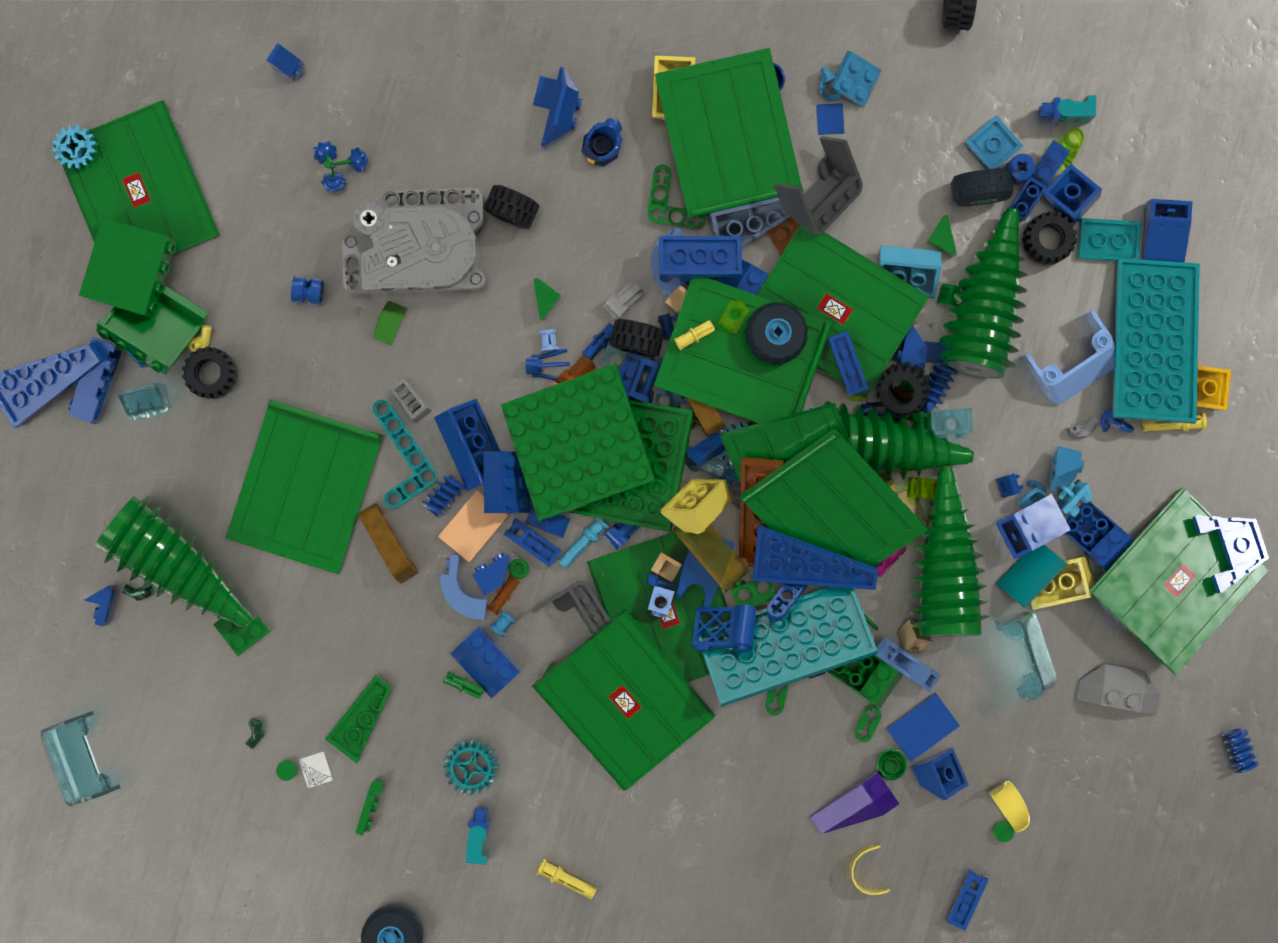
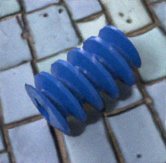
M1018 154L1005 165L1004 169H1007L1012 175L1013 184L1018 185L1032 176L1035 171V162L1027 154Z
M942 364L932 367L936 373H929L933 380L928 381V384H931V389L929 390L930 395L925 402H932L936 409H939L936 403L943 404L939 397L947 396L943 390L951 389L947 382L955 381L951 374L958 375L955 370Z
M451 474L450 477L443 476L445 484L437 483L440 490L432 489L435 496L427 495L430 502L422 501V504L436 517H438L437 514L445 515L443 507L450 509L448 501L455 503L456 500L453 495H461L458 489H466Z
M1242 728L1222 733V736H1229L1224 743L1232 745L1227 751H1234V754L1229 758L1237 760L1232 764V767H1239L1234 772L1236 774L1250 771L1259 765L1257 760H1253L1257 755L1251 752L1254 749L1253 745H1249L1251 738L1245 737L1249 734V731Z

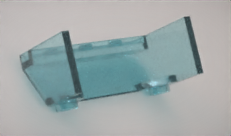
M93 711L41 731V740L63 799L68 806L93 800L121 788L120 784L111 787L110 778L103 773L98 774L84 736L88 734L90 724L86 718L94 715Z

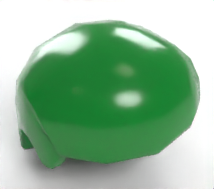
M887 749L879 754L876 760V769L883 778L898 780L907 770V760L900 751Z

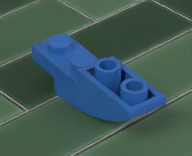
M1055 140L1051 142L1043 156H1041L1035 166L1034 173L1025 181L1009 207L1017 209L1020 215L1019 218L1023 221L1027 219L1071 151Z

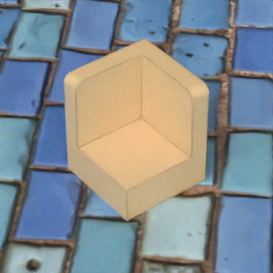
M679 285L665 301L678 314L687 290Z
M660 553L651 570L672 582L682 564Z
M909 619L897 633L905 651L920 654L932 640L930 637H920L919 629L910 626L918 621Z

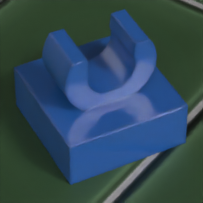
M1013 473L996 479L1002 498L1021 493L1020 490L1023 489V485H1018L1017 478H1020L1019 475Z

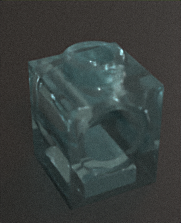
M607 345L599 360V364L605 367L611 365L610 358L613 355H619L622 358L621 364L618 365L620 372L627 354Z

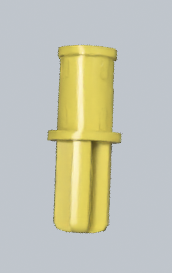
M707 321L694 329L690 328V331L675 338L674 341L678 349L682 350L694 342L698 343L699 339L714 332L715 328L710 321Z

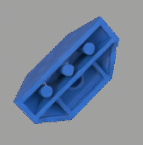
M564 67L559 69L541 143V148L545 150L569 136L571 129L575 130L578 119L574 117L576 110L580 111L582 98H579V91Z

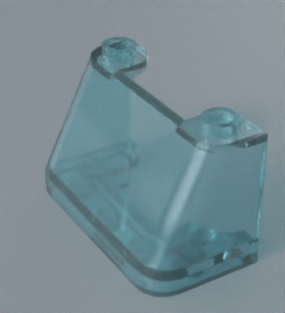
M1022 611L994 620L997 630H1003L1009 639H1022L1032 669V673L1023 675V684L1016 688L1019 698L1027 702L1038 699L1054 687L1057 678L1036 615L1030 611Z

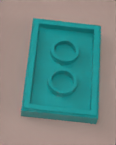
M1080 218L1077 259L1116 262L1118 258L1139 259L1141 222Z
M1042 545L1025 554L998 581L997 585L1025 609L1059 574L1067 563L1047 546Z

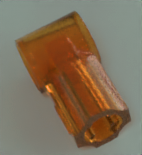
M583 354L569 369L564 370L555 382L559 384L592 372L596 366Z

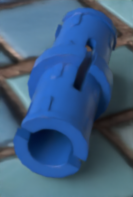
M610 322L598 335L593 337L594 340L582 351L590 361L593 360L602 348L605 349L607 347L614 327Z

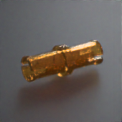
M509 575L501 589L496 591L497 595L487 609L498 615L506 601L511 599L510 595L520 581Z

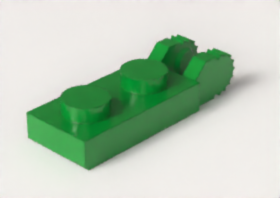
M377 778L371 783L355 831L356 834L363 836L365 831H370L373 822L370 819L371 812H376L379 803L376 797L382 793L384 781Z

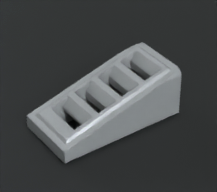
M405 377L389 389L413 422L418 423L431 412V409ZM404 387L408 388L402 394L398 395V392L401 391ZM410 393L413 394L406 401H403V399L407 397ZM415 400L418 401V402L415 403L412 407H410V408L408 407V406H409L411 403H413Z

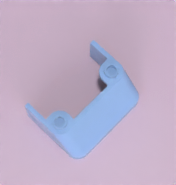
M1094 310L1086 313L1085 317L1096 332L1091 342L1097 353L1064 375L1055 365H1048L1040 370L1029 353L1020 357L1046 397L1054 404L1065 402L1114 369L1115 344L1112 336Z

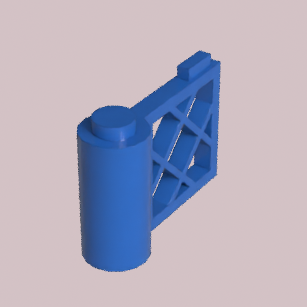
M744 604L737 607H708L707 609L697 607L692 646L697 651H709V648H735L737 652L747 653L748 650L753 648L757 608ZM702 613H710L713 618L704 625L701 621ZM731 613V619L726 624L719 620L723 614ZM715 621H718L722 627L712 634L708 627ZM706 630L711 637L705 642H699V635ZM726 630L729 633L728 642H720L717 637Z

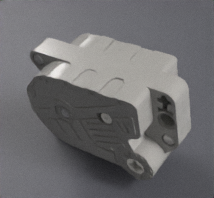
M473 187L389 190L375 203H361L353 212L352 221L354 226L342 238L344 288L351 294L370 295L432 294L482 289L486 285V277L478 269L480 263V244L475 234L484 223V198L481 191ZM462 193H464L466 198L472 197V194L475 193L479 199H476L475 203H472L471 199H464L466 203L463 204ZM433 194L437 195V203L429 204L428 197ZM451 194L459 196V200L454 204L448 202V197ZM411 195H415L418 198L417 203L414 205L407 203V199ZM390 196L397 197V202L393 206L387 205V199ZM357 259V267L350 269L348 267L349 260ZM348 273H353L354 280L358 282V285H355V289L349 286V283L353 282V276L348 275Z

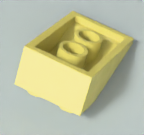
M1088 556L1066 560L1067 565L1031 601L1032 609L1035 610L1094 597L1089 592L1095 583Z

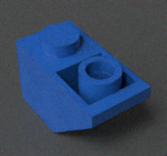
M912 325L902 340V349L898 348L896 360L902 362V364H905L906 361L911 362V366L917 364L919 365L918 369L921 370L922 368L925 369L929 349Z
M501 553L492 558L494 563L488 566L484 563L475 568L476 573L472 575L484 596L503 586L511 559L509 554L504 556Z

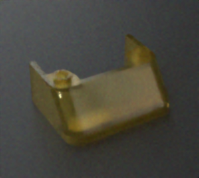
M711 524L700 534L683 532L677 526L672 528V531L680 538L725 593L750 571L748 569L750 564L743 556L739 558Z

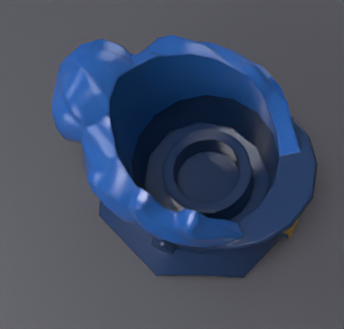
M608 118L605 122H598L584 135L581 152L592 165L606 166L618 158L622 143L620 135L622 125L619 120Z

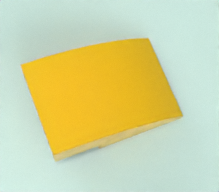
M1198 365L1197 408L1227 410L1232 370Z

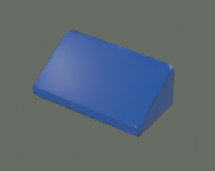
M714 433L687 450L686 455L700 467L726 449L720 435Z

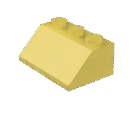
M655 56L654 74L695 65L696 57ZM654 75L652 118L665 120Z
M691 479L660 511L662 515L683 532L700 534L732 502V498L725 479Z

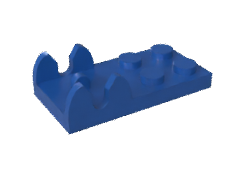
M659 236L658 238L659 278L662 282L667 283L674 277H678L683 283L690 281L692 277H742L741 236Z

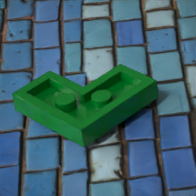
M259 615L250 622L246 629L232 624L223 618H220L213 624L237 656H240L271 632Z

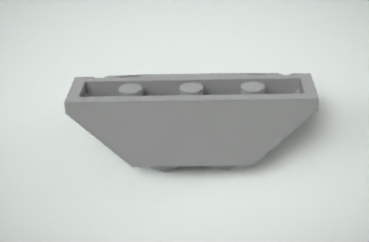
M1103 664L1079 679L1076 700L1156 715L1160 698L1158 690L1146 671Z

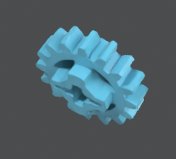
M69 125L68 130L62 127V134H55L58 140L52 141L56 145L52 152L58 153L54 158L61 160L60 164L62 166L68 163L69 169H73L75 165L80 170L81 164L88 167L87 161H94L91 155L97 154L93 147L98 144L92 141L95 136L93 134L88 135L89 130L87 128L82 130L80 125H77L75 129L72 125ZM77 134L82 135L86 141L79 140ZM74 143L78 145V147L75 148V151L71 149L72 147H74ZM64 154H70L72 160L67 159Z

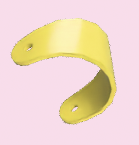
M1010 781L1003 782L989 792L1016 832H1021L1029 826L1030 816L1025 802L1019 791Z
M880 844L859 849L852 857L850 875L855 886L862 893L880 895L891 891L890 888L867 890L861 887L853 877L856 861L864 853L880 848Z

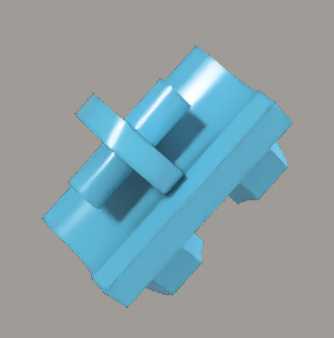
M1079 479L1075 484L1071 481L1067 486L1062 485L1059 487L1062 492L1058 495L1060 500L1057 504L1061 512L1074 518L1080 511L1075 504L1079 500L1086 504L1093 498L1089 490L1091 487Z

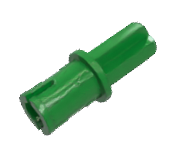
M448 671L443 681L444 684L458 689L459 693L464 692L477 699L482 696L484 691L482 687L467 681L468 678L463 679Z

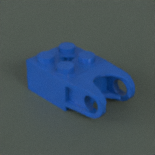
M706 532L694 534L682 567L676 598L681 599L682 594L689 585L698 584L705 591L703 607L707 609L722 581L735 543ZM712 550L714 559L704 560L703 553Z

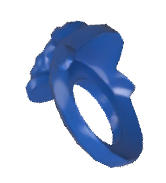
M1113 408L1103 412L1101 415V427L1104 432H1107L1110 428L1107 421L1127 433L1134 431V427L1124 419L1113 418Z

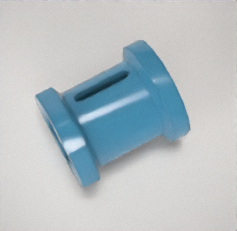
M502 610L501 616L494 624L490 625V628L504 637L507 629L511 624H515L516 620Z

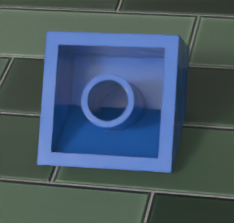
M1070 164L1043 194L1054 209L1062 213L1061 216L1069 217L1068 221L1070 223L1073 222L1075 225L1101 197L1102 188L1074 165Z

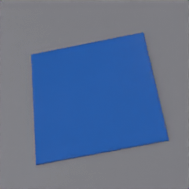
M540 76L533 102L534 106L550 109L557 80Z
M843 103L817 105L818 135L844 133Z

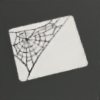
M324 752L299 759L308 788L333 780Z

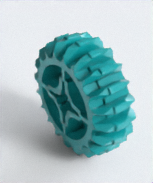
M473 739L469 740V746L463 740L461 741L462 748L457 744L454 745L456 753L453 750L448 751L452 758L445 757L444 761L450 763V765L443 766V769L450 770V772L445 774V777L452 776V779L448 782L449 785L456 782L454 790L461 786L463 787L461 790L462 794L466 792V788L469 789L470 795H473L474 788L480 794V786L487 790L489 787L486 782L494 783L490 776L497 777L498 773L492 771V769L499 768V765L492 764L498 758L490 757L494 750L492 749L487 753L485 750L488 748V744L481 748L479 747L481 744L480 740L477 741L476 746L473 745ZM465 751H473L469 760L456 759L458 755ZM479 753L485 758L488 769L478 763ZM474 757L473 763L475 764L474 766H476V769H473V771L469 774L468 777L469 771L467 770L468 768H466V765H469ZM455 765L463 769L465 773L464 781L456 774ZM474 774L486 775L484 779L477 783H469Z

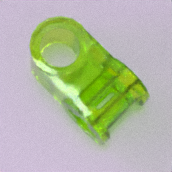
M1072 128L1067 131L1060 142L1061 145L1071 150L1063 162L1065 168L1073 163L1084 141V133L1078 128ZM1070 133L1078 136L1077 143H1072L1069 140Z

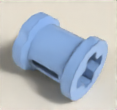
M556 329L539 331L542 340L541 352L559 350V347L556 346Z

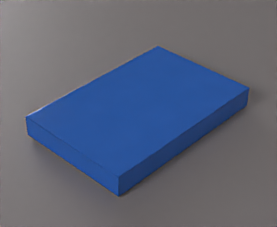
M934 693L886 729L910 762H912L960 725L939 696Z

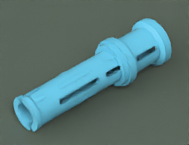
M596 518L589 527L584 528V533L557 561L567 569L592 542H597L599 540L598 537L606 529H610L611 526L604 519Z

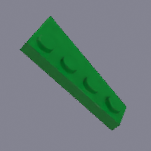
M375 674L327 734L325 740L355 763H358L392 686Z

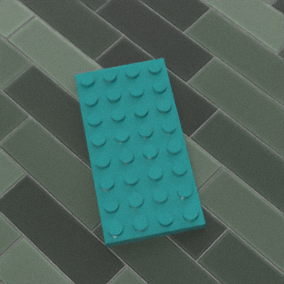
M1118 258L1113 418L1189 424L1197 422L1199 263Z
M827 587L800 596L780 621L770 620L767 616V608L757 611L753 648L748 650L747 653L737 652L735 648H709V651H702L721 707L878 654L854 588ZM779 604L776 610L773 609V613L780 611L781 604ZM718 624L708 629L714 634L722 626ZM705 630L699 635V642H705L711 635ZM725 630L717 639L720 642H728L729 633Z

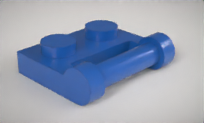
M627 352L620 371L627 395L644 402H649V394L661 364ZM645 365L650 366L651 368L642 392H635Z

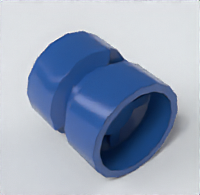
M294 276L291 285V302L304 303L307 301L308 304L321 305L324 290L323 279L311 278L308 281L306 277Z

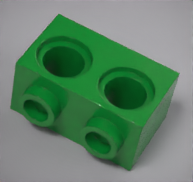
M745 580L733 583L734 587L731 588V592L736 605L744 604L755 607L771 601L777 594L773 583L766 582L768 584V591L765 593L758 592L757 586L760 583L758 581L751 580L745 582ZM742 589H747L750 594L749 598L745 601L740 600L738 597V593Z

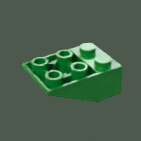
M875 655L826 671L879 708L882 707L903 676L902 673Z

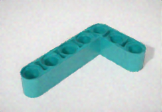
M378 400L373 405V413L414 473L388 491L384 496V502L388 507L399 508L437 482L438 474L391 403L386 400ZM385 403L388 411L380 415L378 413V406ZM393 420H397L399 423V428L395 432L389 429V424ZM404 437H408L411 441L410 446L406 449L400 445V441ZM419 454L422 457V462L415 466L411 459L413 455ZM431 471L433 473L431 482L423 480L424 472ZM409 482H413L416 485V491L412 494L406 491V485ZM393 493L399 496V502L396 505H392L389 502V497Z

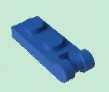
M515 518L512 521L513 525L509 530L505 531L504 535L550 567L562 550ZM519 529L524 531L521 538L516 536Z
M968 870L963 885L946 919L947 923L964 931L966 930L988 883V877L978 876L975 871ZM972 882L978 884L976 890L970 887Z

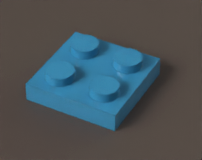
M847 51L830 88L857 105L864 107L880 75L881 69L854 52Z
M997 115L965 142L987 169H997L1023 147Z

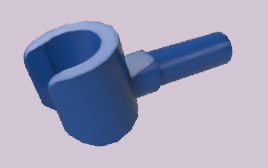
M658 574L647 575L648 585L664 586L672 589L675 587L673 583L658 581Z

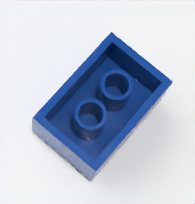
M516 451L483 452L484 513H531L530 494Z

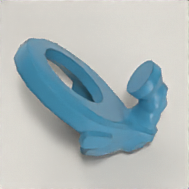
M822 67L819 90L825 99L837 100L842 97L841 94L837 92L836 94L829 95L825 91L826 84L834 80L837 73H833L827 67Z
M1028 480L1027 486L1029 488H1036L1024 495L1019 500L1018 505L1023 507L1046 497L1047 490L1045 486L1038 481Z

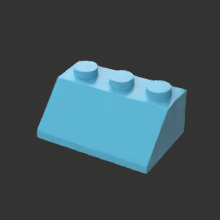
M880 245L877 265L930 296L929 298L936 297L942 268L941 251Z

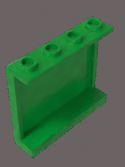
M102 217L79 296L153 318L158 309L159 296L164 290L163 282L165 276L170 270L169 262L171 256L176 250V239Z
M164 285V290L158 299V309L153 318L114 306L102 322H97L96 332L101 338L109 339L115 343L120 350H126L133 354L136 360L144 361L154 371L166 375L202 329V326L206 324L208 312Z

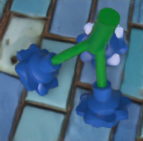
M330 141L325 143L319 142L318 147L313 148L315 152L314 159L330 170L329 174L323 176L324 180L321 181V184L325 186V191H331L332 193L343 190L344 184H346V179L343 178L342 173L334 171L336 166L348 164L357 172H361V170H365L368 162L366 153L361 151L359 147L351 150V155L347 160L336 162L332 161V159L337 157L335 153L336 146L332 145Z

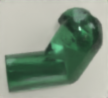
M128 584L122 589L123 594L136 601L149 598L153 591L152 586L143 590V587L135 589Z
M251 718L248 722L252 735L245 744L251 749H254L264 737L263 723L257 718Z

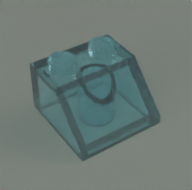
M157 382L117 392L127 417H133L134 420L146 418L145 414L152 412L154 415L164 414L166 409L171 408L165 384Z

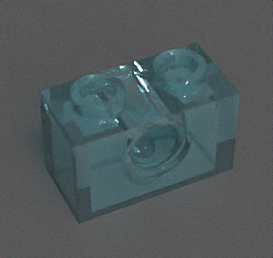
M972 408L928 412L930 429L940 439L944 437L948 439V435L956 434V438H967L968 433H973ZM949 418L953 419L956 423L953 430H949L946 427V421Z

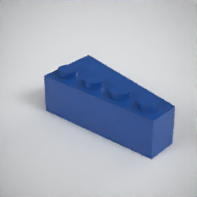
M92 337L90 344L95 345L104 361L77 382L74 398L69 403L68 410H70V416L96 424L123 351L115 344Z

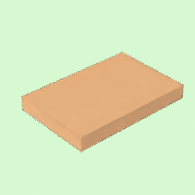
M476 490L438 537L470 563L508 515L506 513H484V495Z

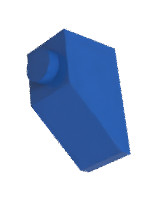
M278 43L267 58V62L272 68L292 81L295 77L298 78L304 70L302 67L304 63Z

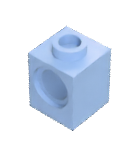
M654 586L648 610H652L651 615L661 618L663 614L668 615L674 591ZM662 596L666 599L667 603L664 608H657L654 601L657 597Z

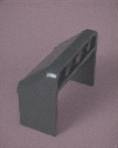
M825 136L819 138L825 152V156L818 164L821 178L805 195H803L801 187L780 183L773 185L783 211L810 233L822 234L862 191L863 183L848 142L844 139Z
M584 581L575 582L532 609L533 613L551 602L557 610L562 612L575 607L592 635L611 620L589 584Z

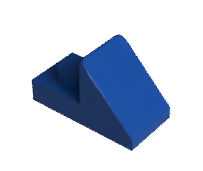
M532 504L531 513L528 514L525 524L563 538L570 519L557 515L543 521H538Z
M109 585L84 600L99 604L93 615V619H96L95 625H107L117 586Z

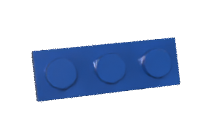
M848 331L828 338L849 396L869 389Z

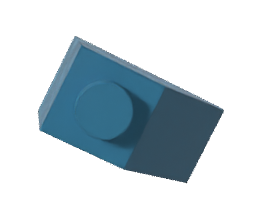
M1058 446L1052 459L1049 489L1054 490L1075 480L1078 472L1081 473L1084 467V461H1081L1082 452Z

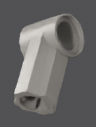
M632 280L618 294L612 295L603 306L617 320L645 293Z

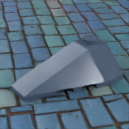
M779 198L708 214L712 235L741 236V247L790 218L783 211Z

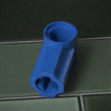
M616 523L603 536L618 550L641 526Z

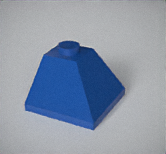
M953 748L928 757L912 766L919 785L943 801L969 785Z

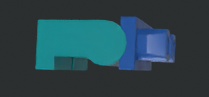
M1088 95L1083 101H1073L1071 99H1063L1061 101V97H1054L1051 102L1042 103L1039 106V119H1049V124H1056L1057 122H1091L1096 116V95Z
M476 807L473 818H470L468 821V828L471 829L468 834L465 863L486 865L488 862L489 852H484L485 839L491 826V819H487L488 808Z

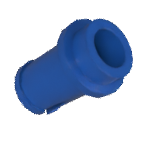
M670 313L658 316L659 320L657 322H660L661 329L665 332L664 340L671 337L674 329L671 320L673 316H670Z

